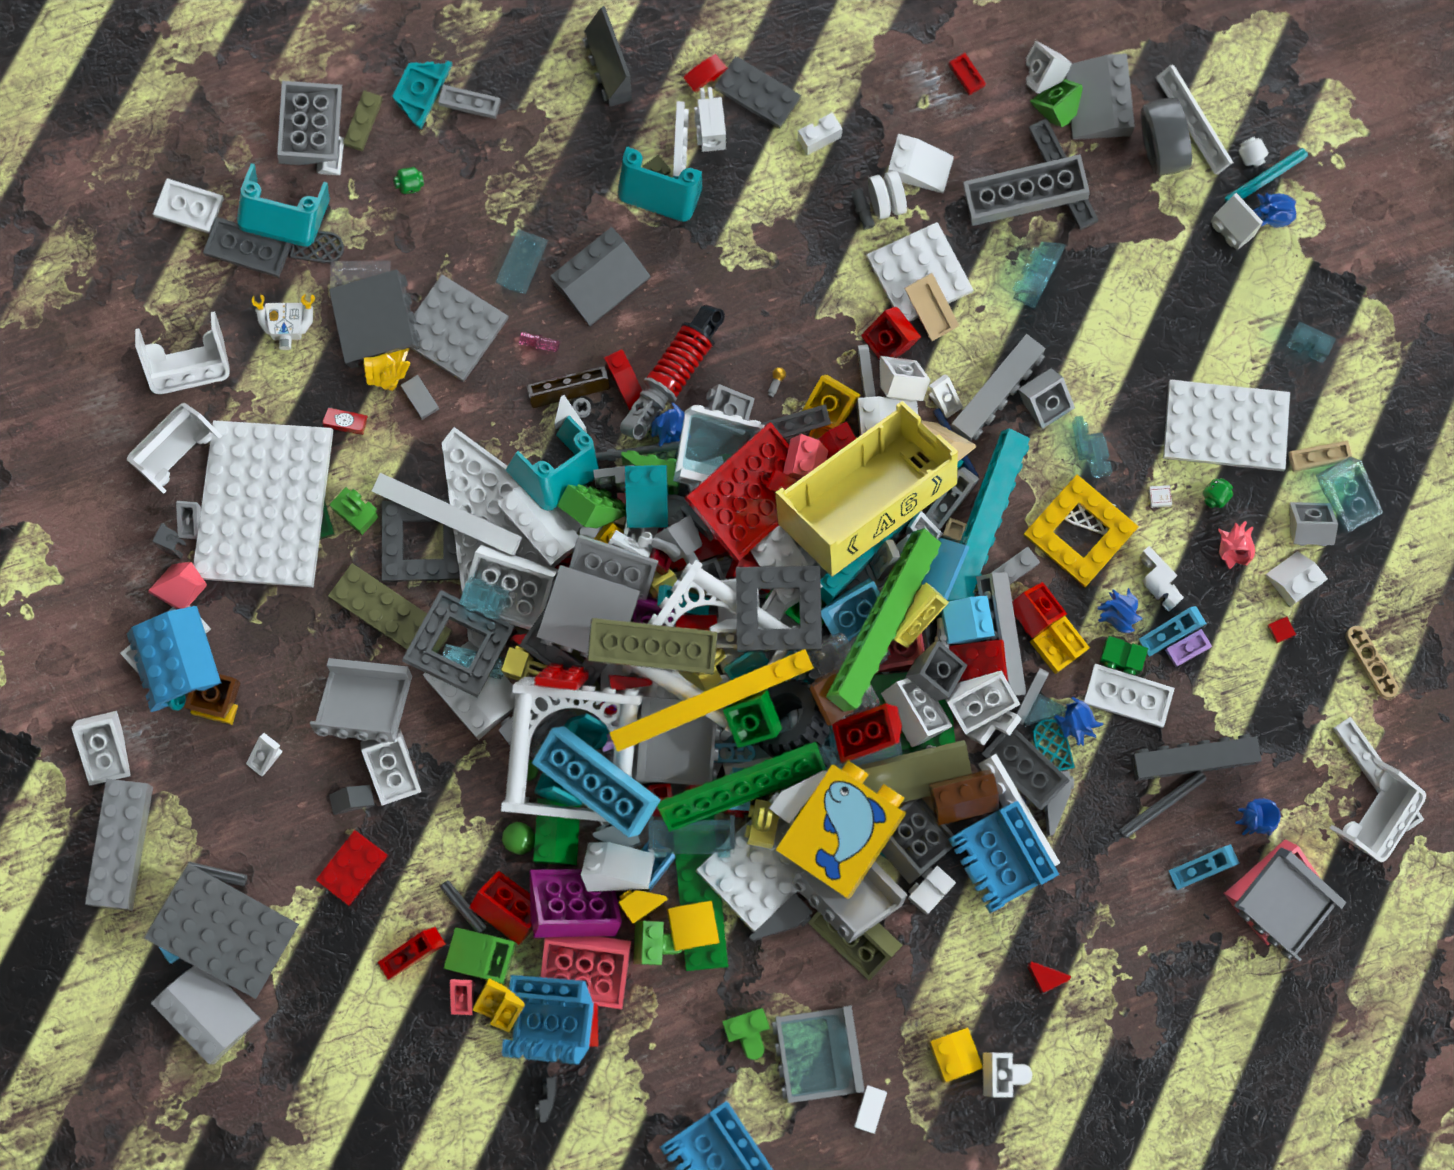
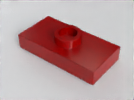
M966 53L949 61L948 66L969 96L986 86V82Z

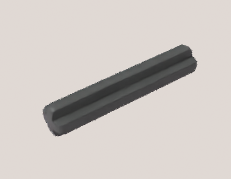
M187 862L220 881L245 886L247 882V876L244 874Z
M449 880L442 883L440 886L442 891L477 933H481L486 928V925L469 908V904Z

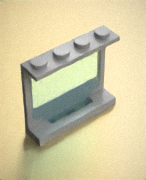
M852 1006L775 1017L776 1022H772L773 1034H778L779 1043H775L776 1055L781 1056L782 1061L778 1068L780 1078L784 1077L785 1086H781L783 1099H787L788 1103L865 1092Z

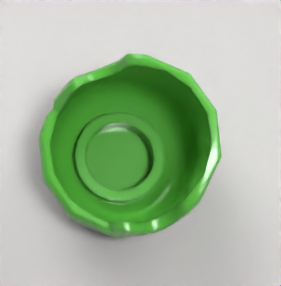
M515 822L508 825L503 831L502 842L508 851L524 855L535 846V833L525 823Z

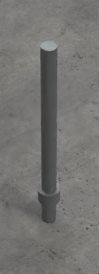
M711 438L690 439L687 441L686 448L711 445ZM680 441L664 443L661 447L659 444L621 450H616V448L607 449V452L596 453L597 461H615L618 458H622V452H627L628 450L636 451L639 455L678 450Z

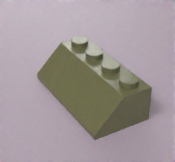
M819 911L808 922L869 981L902 946L880 923H877L858 938L848 943L823 918Z

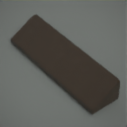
M601 366L528 384L527 389L532 408L560 402V398L563 395L569 400L609 390L610 386L605 367Z

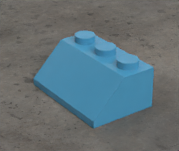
M938 538L941 542L938 549L939 553L933 559L930 571L924 576L921 583L924 585L927 582L947 600L969 550V546Z

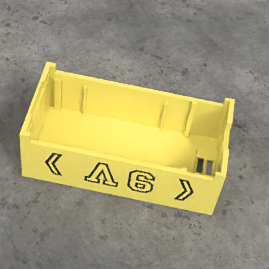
M901 401L896 405V410L788 489L784 490L781 488L776 491L778 524L831 576H834L957 485L958 451L941 435L935 436L921 423V417L906 403ZM921 452L930 462L925 463L917 454ZM914 457L923 467L918 468L910 459Z

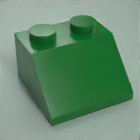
M767 690L750 695L723 708L724 715L738 748L774 738L782 729Z

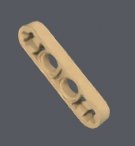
M1360 626L1351 627L1346 632V641L1380 697L1384 699L1392 698L1398 692L1396 681L1366 631ZM1353 631L1355 633L1359 632L1360 636L1358 639L1351 637L1354 634ZM1365 641L1366 644H1363L1359 648H1357L1356 645ZM1368 648L1372 653L1371 658H1364L1361 655V650ZM1373 666H1379L1382 669L1381 676L1373 675ZM1386 676L1387 679L1384 681V683L1381 682L1379 684L1378 681ZM1385 685L1392 687L1390 693L1384 692Z

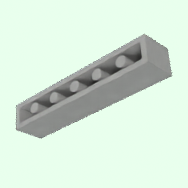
M1026 334L951 425L952 430L970 442L972 439L977 440L983 433L982 427L985 424L990 425L996 417L994 413L997 409L1001 411L1008 402L1006 400L1010 394L1014 395L1020 388L1018 384L1021 380L1026 381L1033 372L1031 368L1035 364L1038 366L1045 358L1043 353L1046 348Z
M1008 572L977 576L979 596L988 597L995 636L986 639V641L1004 640L1008 683L1015 696L1026 695Z

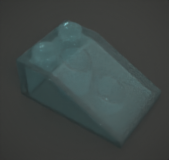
M1350 456L1316 475L1324 495L1347 532L1383 513L1361 460Z

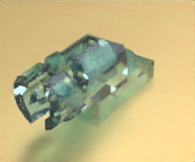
M1083 416L1074 417L1072 425L1079 461H1088L1093 477L1111 475V462L1106 461L1110 455L1104 435L1102 433L1087 435L1089 432L1087 421L1084 422Z

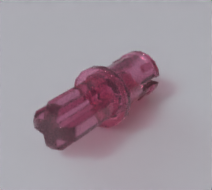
M521 332L519 344L535 347L536 350L540 348L557 352L560 346L558 340L542 337V334L538 336Z

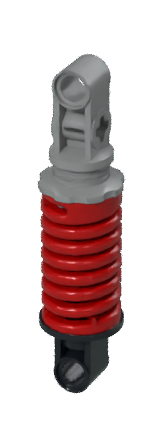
M703 305L691 323L684 322L681 325V329L674 337V341L670 343V347L666 349L661 359L658 360L657 365L654 366L647 378L644 379L647 388L640 393L639 399L621 422L620 430L624 435L637 440L642 439L651 427L653 420L666 407L667 401L675 402L682 387L686 385V380H689L690 374L695 372L694 368H698L699 362L703 360V356H706L707 351L715 345L712 336L725 319V313L722 309Z

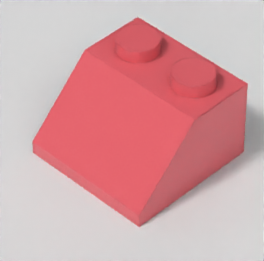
M803 434L791 438L783 473L799 481L826 461L828 450L819 440Z

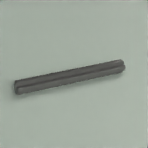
M1201 771L1197 772L1119 830L1124 838L1131 836L1206 781L1205 775Z

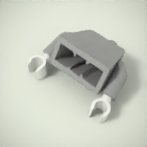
M679 515L670 517L668 520L670 526L654 535V538H652L650 532H644L639 537V546L646 548L651 544L652 547L666 553L674 562L684 558L687 565L688 563L693 565L695 560L699 561L694 551L702 546V541L699 537L698 528L695 527L690 515L683 519Z

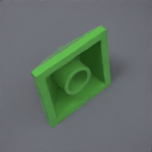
M1064 79L1062 82L1039 93L1030 102L1050 123L1064 127L1077 115L1083 87L1079 83Z

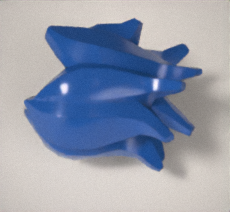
M1267 192L1265 197L1257 194L1261 205L1253 211L1263 221L1261 226L1269 224L1275 228L1285 227L1297 218L1296 200L1285 194L1269 195Z
M673 402L671 404L674 409L664 412L654 419L651 424V436H659L660 447L664 443L680 441L684 412Z
M1129 588L1126 595H1121L1112 589V593L1109 592L1113 600L1106 601L1097 608V610L1105 611L1100 614L1102 618L1098 621L1110 623L1121 633L1134 632L1135 629L1132 628V624L1143 619L1136 614L1138 599L1130 592Z
M1072 697L1071 699L1075 702L1067 704L1065 718L1056 715L1054 719L1060 726L1064 738L1071 735L1076 738L1078 746H1080V743L1084 746V735L1096 738L1091 728L1100 727L1103 723L1095 720L1088 704Z
M1257 798L1248 802L1245 808L1238 809L1239 812L1243 813V817L1235 823L1247 826L1242 835L1250 831V835L1256 832L1257 834L1267 833L1268 836H1271L1278 827L1281 815L1276 803L1269 799Z

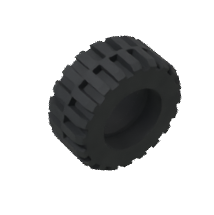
M788 679L787 682L783 681L769 687L767 690L780 722L789 712L803 709L800 720L793 728L779 733L774 738L756 743L771 758L816 742L818 747L822 746L825 743V736L829 735V726L810 690L811 685L803 680Z

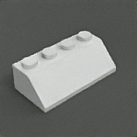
M521 486L497 503L505 515L551 567H556L574 551L578 539L576 532L556 509L551 511L542 509Z

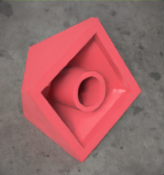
M192 562L172 564L149 589L148 593L176 609L189 607L206 588L207 584Z

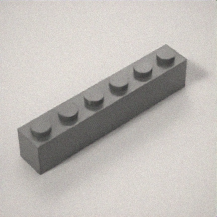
M1246 734L1238 736L1236 740L1224 737L1217 739L1218 742L1210 743V740H1203L1197 742L1198 745L1190 746L1189 743L1178 744L1177 748L1169 749V746L1157 747V751L1149 752L1148 748L1136 750V754L1131 756L1135 781L1258 764L1262 761L1258 738Z

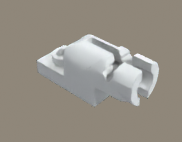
M1148 546L1140 555L1142 557L1141 561L1146 567H1151L1153 570L1142 581L1144 586L1157 600L1165 597L1162 605L1170 611L1184 598L1176 586L1170 584L1177 575Z

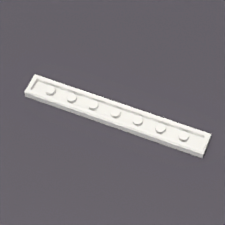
M382 473L379 474L372 489L374 493L513 556L521 542L522 537Z

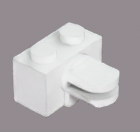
M983 1053V1096L1013 1097V1085H1026L1031 1081L1032 1071L1030 1067L1024 1064H1013L1012 1053Z

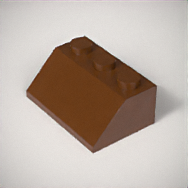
M989 769L929 784L938 826L999 810V793L994 773Z

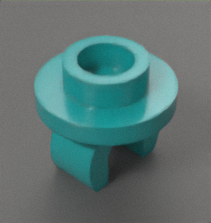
M185 694L166 702L168 704L167 707L177 711L181 710L186 702Z

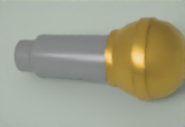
M777 367L772 372L773 380L768 391V396L774 397L780 382L786 377V372L783 368Z

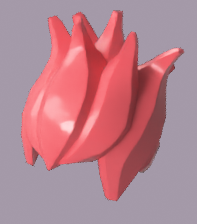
M1246 521L1240 526L1235 523L1231 532L1218 529L1221 534L1219 554L1222 560L1225 561L1228 569H1231L1235 563L1247 566L1254 558L1255 546L1251 538L1253 527L1245 531Z

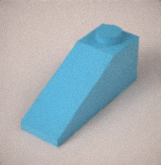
M1196 606L1190 607L1139 638V641L1143 647L1148 648L1147 654L1150 657L1207 623Z
M1230 844L1171 869L1169 873L1177 890L1240 863Z

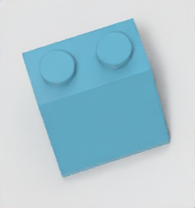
M987 596L949 601L941 611L947 644L978 642L995 636Z

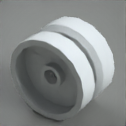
M897 171L885 173L884 180L880 175L868 177L871 203L879 220L888 218L891 211L895 215L907 212L906 196Z

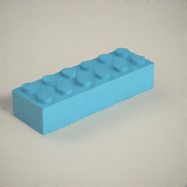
M564 726L551 729L532 764L627 837L640 835L661 800Z

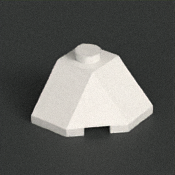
M1035 41L1026 58V66L1029 67L1027 85L1036 93H1041L1062 82L1072 63L1063 55Z

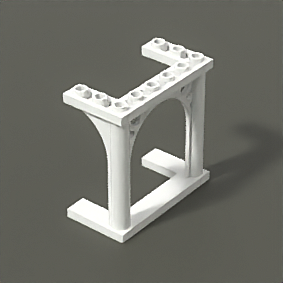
M695 560L693 565L688 563L679 580L671 588V591L674 593L670 599L665 597L659 606L662 609L658 616L654 614L648 624L662 626L664 623L666 626L673 627L678 618L685 612L704 605L723 607L737 615L736 591L701 568L703 564ZM690 588H695L699 592V600L697 602L689 599L688 591ZM704 591L707 592L706 595H709V596L712 597L710 600H705V599H704V596H705ZM682 595L684 596V599L687 602V605L684 608L679 606V603L682 604L683 602ZM758 607V629H791ZM672 617L674 621L670 623L668 618ZM774 651V655L767 665L781 660L787 651ZM621 665L623 666L621 673L629 676L630 673L642 675L656 682L682 701L704 692L683 678L678 671L671 670L669 672L665 669ZM722 707L705 716L723 727L719 739L725 742L732 732L723 712L725 707Z
M521 678V680L513 684V693H516L506 799L502 802L501 811L608 822L592 809L529 803V797H525L531 738L535 728L543 718L554 711L564 708L587 710L598 716L610 732L637 721L638 705L642 703L644 692H639L640 688L626 689L621 693H616V689L603 688V691H595V687L582 686V689L575 691L534 685L535 678ZM549 696H551L552 699L556 701L558 698L560 700V704L553 705ZM541 697L548 703L546 711H541L537 708L535 704L536 698ZM574 700H579V705H574ZM594 702H596V705L605 702L600 709L593 708ZM609 705H616L617 713L613 717H605L604 709ZM531 709L534 713L538 714V718L535 720L531 719L533 715L531 714ZM620 718V722H617L618 728H614L611 723ZM634 745L617 752L614 746L613 764L631 777Z

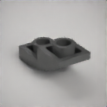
M555 1077L547 1078V1083H543V1094L548 1096V1100H539V1105H536V1118H540V1122H546L552 1111L556 1095Z

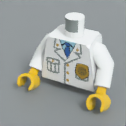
M262 294L260 295L262 300L260 303H257L253 296L252 304L257 307L258 321L265 333L271 335L273 340H279V349L290 350L291 340H300L302 334L306 333L313 322V307L311 304L315 301V296L311 295V302L306 301V294L301 297L302 303H265V307L263 306L265 298Z

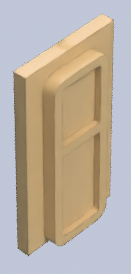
M933 273L918 279L904 288L931 341L946 335L951 330L960 326Z

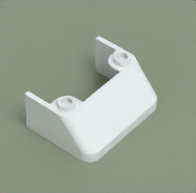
M211 312L212 330L204 334L203 347L165 355L164 349L158 344L145 345L140 329H135V347L152 392L165 394L222 381L229 376V363L224 339L215 312Z
M182 403L130 452L127 461L157 489L165 493L166 490L163 486L170 480V472L168 470L196 443L206 444L212 439V435H215L217 438H220L222 435L199 412Z
M1375 758L1373 762L1382 769L1376 778L1377 786L1381 791L1359 824L1352 821L1344 826L1343 831L1331 825L1330 829L1379 862H1384L1389 858L1424 804L1426 793L1401 771Z

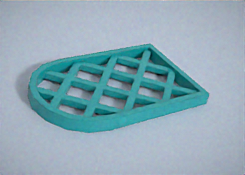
M1045 719L1039 722L1033 732L1035 747L1043 749V755L1046 752L1053 756L1050 760L1051 763L1055 757L1062 761L1059 767H1057L1060 771L1075 768L1068 738H1064L1062 734L1058 733L1061 729L1060 726L1057 731L1050 728L1052 722L1058 724L1056 720ZM1040 725L1046 728L1043 734L1036 731ZM1047 730L1055 733L1052 739L1044 736ZM1036 734L1041 736L1038 742L1036 741ZM1056 735L1063 738L1060 745L1053 741ZM1042 738L1049 741L1046 748L1039 744ZM1065 741H1066L1067 749H1065L1064 747H1062V745L1064 744ZM1051 743L1058 747L1055 753L1048 750ZM1060 749L1067 753L1063 759L1057 755ZM1068 755L1070 756L1071 764L1066 761ZM1063 763H1065V764H1067L1068 766H1070V767H1066V768H1061V766L1063 765Z

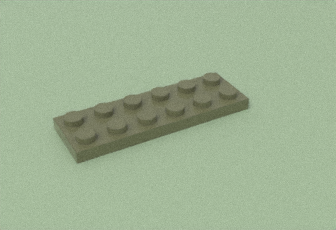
M353 563L328 595L330 599L406 650H408L427 615L426 612ZM445 626L432 650L433 652H439L453 631Z
M591 618L587 661L712 675L714 674L717 632Z

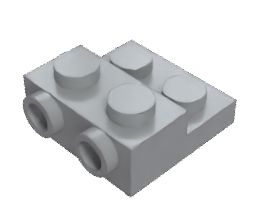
M718 384L713 389H709L706 396L709 403L704 408L709 411L719 410L728 416L738 415L743 420L748 421L755 398ZM703 420L702 423L718 431L724 430L740 437L744 436L745 433L744 430Z
M625 466L593 470L596 488L609 490L612 489V486H616L617 493H626Z

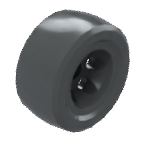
M1166 98L1144 104L1140 112L1141 130L1152 171L1157 176L1179 173L1191 168L1192 148L1185 114L1177 98Z

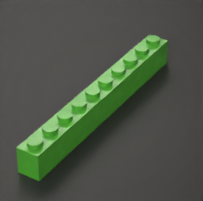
M925 528L911 533L900 554V558L894 565L826 695L831 702L844 712L857 709L862 703V697L865 691L869 689L873 675L879 670V664L887 654L890 642L896 637V631L904 621L907 609L913 604V598L921 588L924 576L930 571V565L939 553L938 549L941 542Z

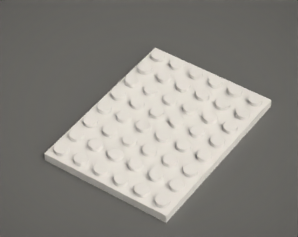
M213 420V427L222 436L217 438L215 435H212L213 437L210 441L194 567L204 580L314 587L333 429Z

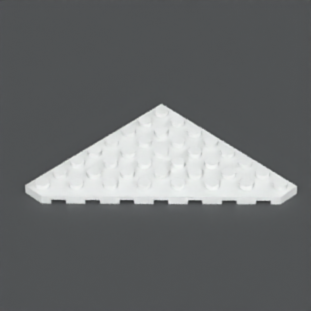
M454 427L442 442L450 505L521 536L522 539L515 556L550 566L497 504L510 492L520 487L505 471L507 465ZM556 507V511L577 534L582 524L559 507ZM453 528L461 589L464 597L475 551L480 545L494 549L497 548ZM467 628L469 642L480 648L485 636Z

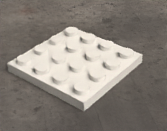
M938 222L875 250L866 256L893 308L898 307L909 322L919 316L904 288L930 273H933L948 304L973 292V288Z

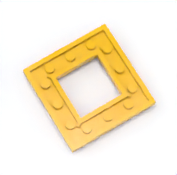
M1076 474L1023 535L1083 587H1086L1139 526ZM1078 504L1109 529L1084 558L1054 533V530Z

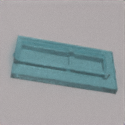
M518 229L496 283L515 292L526 294L548 240Z

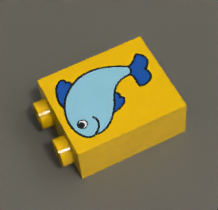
M850 761L846 762L842 770L832 764L776 848L778 852L846 898H851L906 815L904 811L898 808L904 797L884 784L875 793L863 785L869 774Z

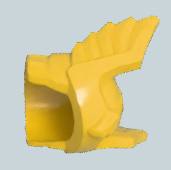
M406 348L375 357H364L363 364L367 384L393 391L397 387L399 379L405 378L410 366V362L405 361L409 349Z

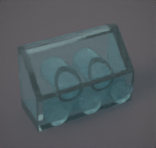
M1041 242L1039 248L1034 247L1030 255L1033 258L1031 263L1025 264L1021 272L1024 275L1022 280H1017L1012 291L1015 292L1013 299L1035 309L1060 261L1066 245L1062 243Z

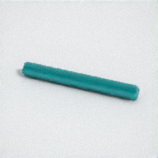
M1304 148L1295 151L1226 196L1224 199L1225 203L1236 193L1244 199L1304 160L1308 156L1307 151Z

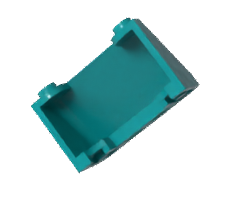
M626 147L617 191L618 198L624 203L684 222L691 219L702 191V171L686 168L682 170L679 178L675 179L642 168V154L636 149Z

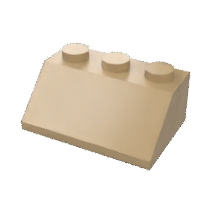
M921 420V423L935 436L941 435L958 451V461L976 448L974 443L936 422ZM921 452L917 454L923 457L924 459L928 460Z

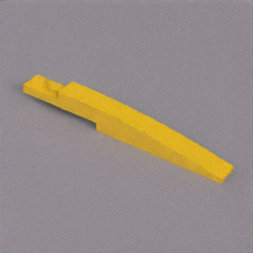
M806 649L611 731L609 734L617 752L814 668Z

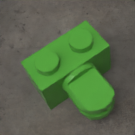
M345 487L330 503V507L363 535L378 519V515L375 512L377 509L370 502L365 504L360 499L362 496L356 490L352 489L350 491Z
M635 922L633 964L662 965V954L675 955L682 951H674L672 935L663 933L664 922Z
M763 1008L722 1022L729 1043L740 1040L744 1054L748 1059L756 1060L763 1055L764 1046L760 1032L770 1029Z

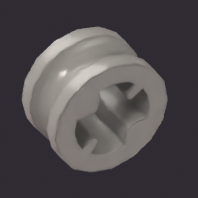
M579 398L573 403V409L579 418H585L590 415L591 405L587 399ZM585 404V405H586L585 408H586L587 410H586V411H583V410H582V411L578 412L579 409H578L577 406H578V405L583 406V405Z

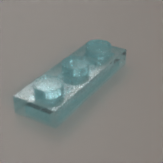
M446 644L443 656L469 669L478 651ZM498 658L489 677L502 679L504 674L501 669L505 658Z

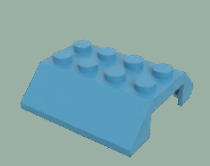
M197 606L167 611L133 626L128 631L127 638L129 643H131V650H137L134 660L137 662L136 667L140 680L143 681L142 686L145 689L149 688L146 699L149 700L150 712L167 707L168 704L166 702L191 691H204L221 684Z
M1015 801L948 839L952 847L960 844L959 847L954 849L956 854L967 851L969 856L963 858L960 862L962 865L970 862V865L964 869L973 884L981 882L975 886V889L981 891L987 887L989 893L981 899L983 903L991 900V902L985 905L989 914L1037 885H1042L1059 875L1019 801Z
M511 975L509 990L516 994L525 1005L514 1023L513 1040L503 1039V1057L520 1058L524 1055L525 1059L556 1062L560 1059L562 1063L579 1064L589 1049L594 1008L586 982Z
M728 1101L659 1147L664 1155L671 1150L674 1151L673 1154L666 1158L668 1162L675 1160L678 1155L684 1160V1163L677 1165L674 1170H682L684 1168L685 1170H773Z

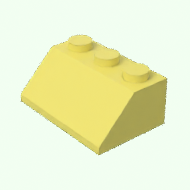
M927 582L916 592L913 604L907 609L905 619L896 631L897 634L894 640L906 648L915 641L949 603Z

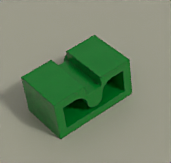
M1108 636L1105 640L1099 663L1114 670L1115 668L1121 669L1127 674L1139 675L1142 671L1148 648Z

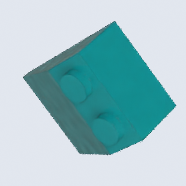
M667 465L625 466L627 528L668 527Z

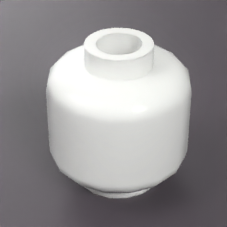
M1252 137L1240 144L1241 148L1238 152L1246 166L1254 165V167H1257L1265 162L1264 158L1268 155V150L1260 138L1255 139V137Z

